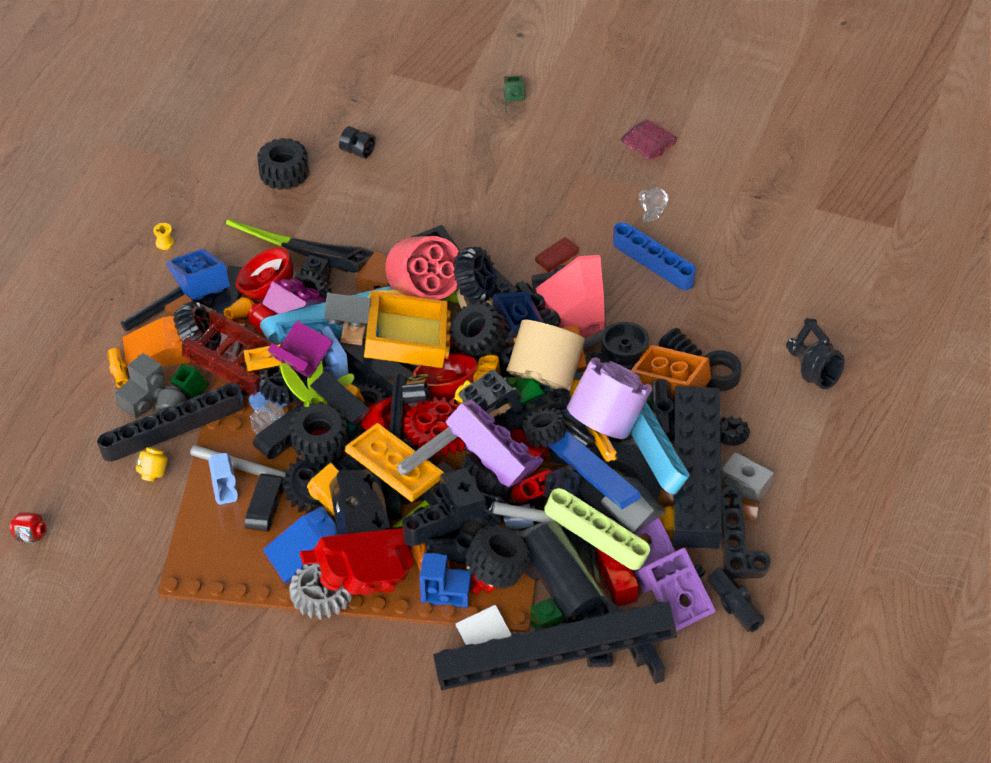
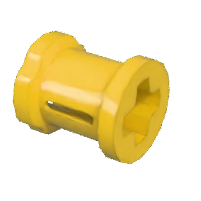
M168 223L157 224L153 230L154 235L157 237L156 246L161 250H168L174 245V239L171 237L172 227Z

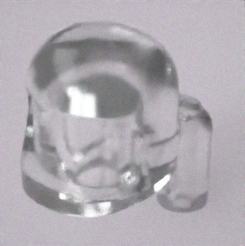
M656 187L652 190L644 189L640 191L638 198L642 207L646 210L644 216H642V222L646 224L656 221L659 215L662 214L663 208L668 202L667 193L662 188Z

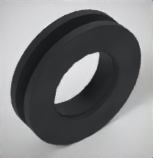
M611 442L617 452L615 454L617 459L607 462L597 445L589 449L610 468L622 471L631 478H637L656 500L658 499L661 485L640 450L627 444ZM580 475L579 491L576 497L621 525L601 503L605 495Z

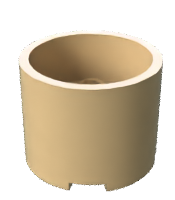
M522 320L507 371L518 378L535 379L539 384L550 385L551 388H559V390L566 388L570 391L586 339L556 326L532 320Z

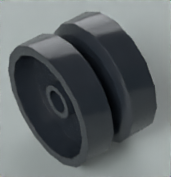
M617 322L609 325L603 331L601 337V354L609 362L619 364L631 371L649 348L648 333L643 327L632 322Z

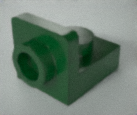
M504 76L505 101H523V76Z

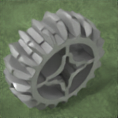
M319 564L304 565L303 570L297 569L296 576H292V583L289 586L290 598L296 610L300 609L302 615L308 613L310 619L317 615L320 620L322 616L327 615L330 619L332 613L339 615L340 609L346 610L347 603H351L352 594L345 589V586L337 591L324 587L320 581L321 569Z

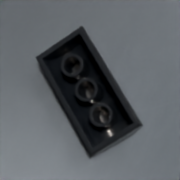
M558 522L543 524L524 538V542L528 544V550L531 553L529 557L530 565L567 623L609 601L608 596Z

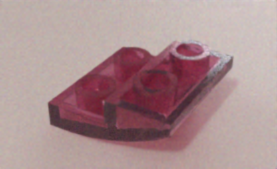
M647 119L631 128L621 137L620 141L625 143L628 148L640 152L643 157L653 159L661 156L664 148L675 145L678 137Z

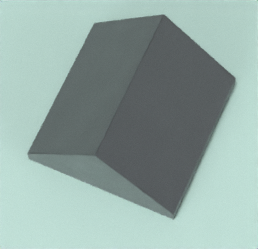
M623 477L640 492L641 498L622 510L606 496L602 499L601 503L625 529L635 534L664 515L666 510L637 478Z

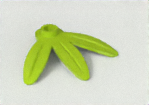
M322 361L312 377H307L308 389L288 364H280L284 381L289 389L300 400L304 401V406L308 407L309 403L313 402L314 405L318 404V402H323L324 405L328 404L310 387L323 373ZM346 374L337 379V381L348 386L352 384L354 375Z

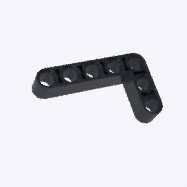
M411 441L404 442L415 451L418 450V445L412 446ZM440 481L422 494L430 507L408 515L403 519L402 534L403 542L406 545L417 546L423 544L429 538L440 537L464 525V521L457 523L440 492Z

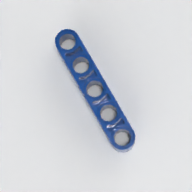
M621 222L614 226L613 245L615 248L679 289L690 290L694 287L696 268L693 264L628 223Z

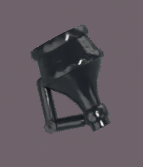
M806 318L797 338L789 339L786 343V348L790 354L799 358L801 375L807 383H815L820 389H829L837 383L842 375L845 365L844 356L839 350L834 349L828 336L817 324V320ZM810 331L820 340L812 345H805L804 343Z

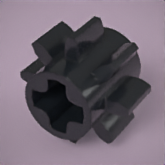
M548 308L539 311L545 324L556 327L561 324L560 316L555 310L550 311Z

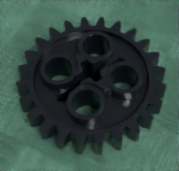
M341 456L330 462L329 460H324L325 463H320V461L310 463V459L305 461L297 457L296 464L290 463L289 470L285 471L283 479V492L286 493V500H291V507L298 505V512L306 510V514L324 507L319 500L312 498L307 485L314 476L330 463L338 471L348 470L341 464Z

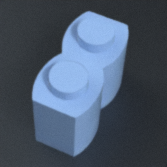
M228 453L210 456L209 467L216 502L219 505L236 502L238 494L231 457Z

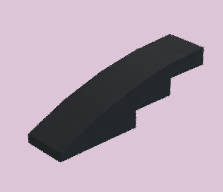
M611 600L604 603L605 614L622 612ZM652 644L629 648L636 666L647 665L655 684L664 681L665 667Z

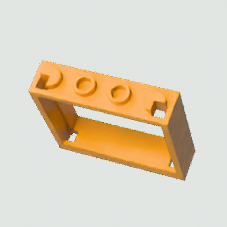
M371 291L364 357L442 368L444 358L448 359L450 349L448 346L450 341L449 321L451 310H447V301ZM378 312L439 320L438 345L376 337Z

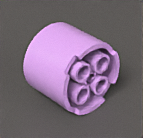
M591 358L567 405V410L577 420L602 434L618 439H626L647 401L652 387L647 383L643 385L639 375L611 361L609 363H600L599 358Z

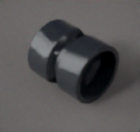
M347 126L340 136L339 148L345 152L354 153L358 157L367 159L374 150L376 139L372 134Z

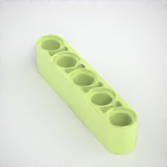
M558 488L551 492L545 506L546 515L632 570L642 568L650 552V546L647 542L566 490Z

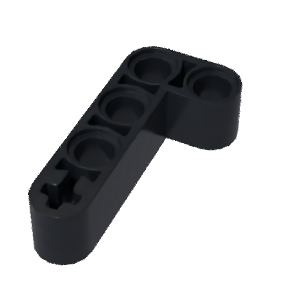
M728 486L721 492V539L724 568L733 579L762 578L767 574L770 567V557L762 551L746 552L742 495L738 488ZM727 497H731V501H733L732 508H729L730 503ZM733 518L737 521V524L730 525L726 519ZM736 540L739 546L732 547L728 541ZM760 561L765 567L757 568L753 562ZM737 562L741 565V568L733 569L730 563Z

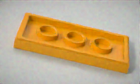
M376 423L350 442L345 448V452L411 502L439 482L440 475L444 474L442 470L426 460L408 474L401 475L397 471L398 464L413 454L415 450L379 423Z

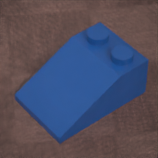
M204 248L165 261L166 266L181 287L183 293L191 300H200L207 294L220 293L224 291V288L230 287L225 264Z
M324 507L318 508L299 518L266 546L263 551L286 584L291 582L292 576H296L297 569L303 570L304 565L299 555L300 551L313 550L321 537L338 535L337 526Z

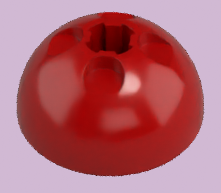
M271 248L250 259L240 270L236 278L237 289L244 296L252 300L263 301L272 281L293 278V262L287 250ZM275 259H282L278 270H275L273 267H267L258 275L251 276L263 264Z
M449 354L448 359L444 358L442 368L419 365L414 370L413 376L427 374V384L429 392L432 394L430 399L433 400L436 397L438 401H441L445 397L446 402H450V400L455 398L457 389L464 385L466 380L470 383L474 382L473 377L478 368L477 361L469 355Z

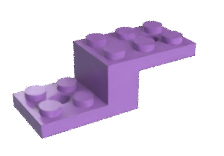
M659 518L635 533L638 537L641 535L648 537L650 552L642 568L632 571L643 593L653 590L658 602L669 601L676 631L716 612L685 547L675 552ZM681 594L689 598V605L687 607L682 606L679 602Z

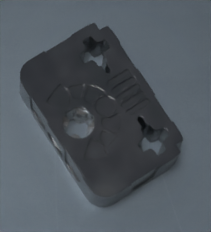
M369 469L340 470L329 484L338 535L388 530L390 524L380 477Z

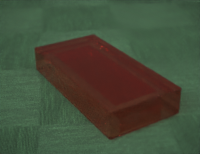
M564 237L535 256V262L546 271L551 272L578 254L579 247Z

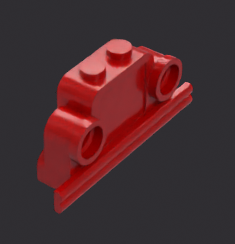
M402 528L324 536L320 538L313 550H304L299 553L303 565L319 564L321 569L320 581L324 587L337 591L345 586V589L350 594H362L363 596L376 592L390 593L394 591L396 585L403 582L414 563L410 553L411 547L403 542Z

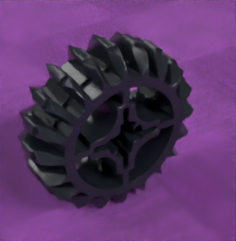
M476 246L467 247L459 251L454 259L453 266L455 270L453 273L455 274L454 280L457 283L456 288H459L460 295H463L464 299L468 300L469 303H476L477 301L484 303L489 298H493V294L496 293V279L498 278L495 274L494 262H491V256L487 255L486 250Z
M194 301L181 305L174 313L173 321L175 323L174 327L178 331L177 334L180 336L181 341L184 342L185 347L189 348L190 352L194 353L195 356H200L201 358L216 353L221 342V332L218 330V325L210 315V312H207L206 308L201 306L200 303Z
M280 366L259 370L257 383L259 391L265 400H269L271 404L277 402L279 406L283 403H286L288 406L290 403L298 405L300 399L287 386ZM295 371L308 389L307 377Z

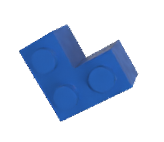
M424 553L420 571L421 603L428 602L435 605L451 604L455 607L467 608L471 589L470 571L448 569L447 555Z

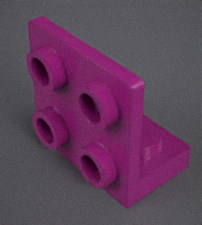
M296 321L283 343L279 347L272 343L267 351L274 359L288 364L295 371L311 378L333 344V341Z

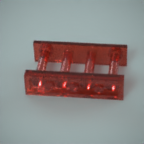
M211 310L209 312L210 327L197 341H193L188 337L182 341V356L230 383L239 384L241 389L255 395L259 391L260 377L258 373L260 369L248 371L240 366L245 361L243 351L267 347L273 342L230 320L224 314ZM217 331L227 335L228 337L215 351L204 347ZM235 341L244 344L246 347L233 361L222 356Z

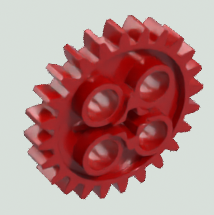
M434 397L433 402L425 401V404L417 402V407L411 406L410 412H406V418H404V434H407L406 439L412 440V446L418 445V449L449 427L446 421L461 403L454 404V399L446 402L445 397L441 401ZM457 437L436 452L435 455L438 456L440 452H443L447 456L448 451L456 454L457 449L464 451L466 443L460 437Z

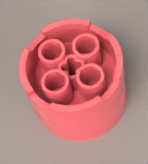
M437 236L405 238L396 243L387 256L385 265L387 280L392 289H396L406 296L435 300L443 299L456 290L457 283L454 280L455 274L453 271L455 268L453 263L459 251L452 242Z

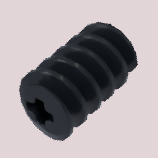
M679 328L670 330L659 341V347L702 356V351L697 349L695 344H691V340L686 338V335L681 333Z

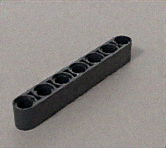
M237 383L224 385L101 434L97 439V444L103 459L110 462L118 460L242 410L245 407V399L241 386Z

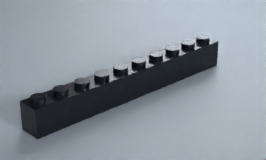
M669 601L655 602L649 606L632 607L627 611L610 612L604 616L584 618L578 622L561 623L546 629L539 628L529 633H517L502 639H490L480 644H467L462 648L453 650L445 649L433 654L440 688L441 690H446L677 638Z

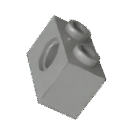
M735 452L721 469V484L725 487L734 486L739 489L742 496L751 500L761 501L772 487L774 472Z

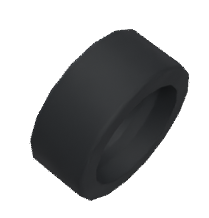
M715 350L704 356L709 359L710 367L723 365L733 371L728 376H716L711 373V380L706 387L720 388V391H727L738 385L741 377V362L737 356L725 350Z

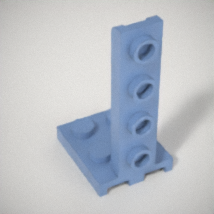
M329 326L320 328L321 334L331 339L333 344L322 360L325 365L323 372L326 370L337 380L349 374L347 355ZM261 392L249 397V403L257 416L287 405L283 403L279 406L277 402L271 404L269 400H265Z

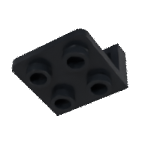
M495 369L485 373L481 378L467 385L458 393L463 402L473 400L485 411L502 400L515 413L523 408L519 401L521 395L515 387L512 388L509 381L505 377L502 378Z

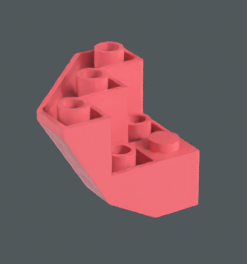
M600 255L578 256L536 288V294H540L544 298V309L549 308L550 311L555 310L559 314L561 324L557 325V327L564 328L578 325L579 333L582 337L591 336L602 329L604 330V292Z

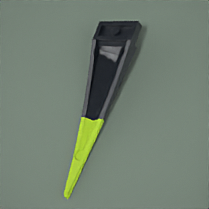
M230 219L226 220L227 225L306 257L313 255L329 260V266L346 273L348 271L358 273L374 254V252L362 247L312 242L275 234Z

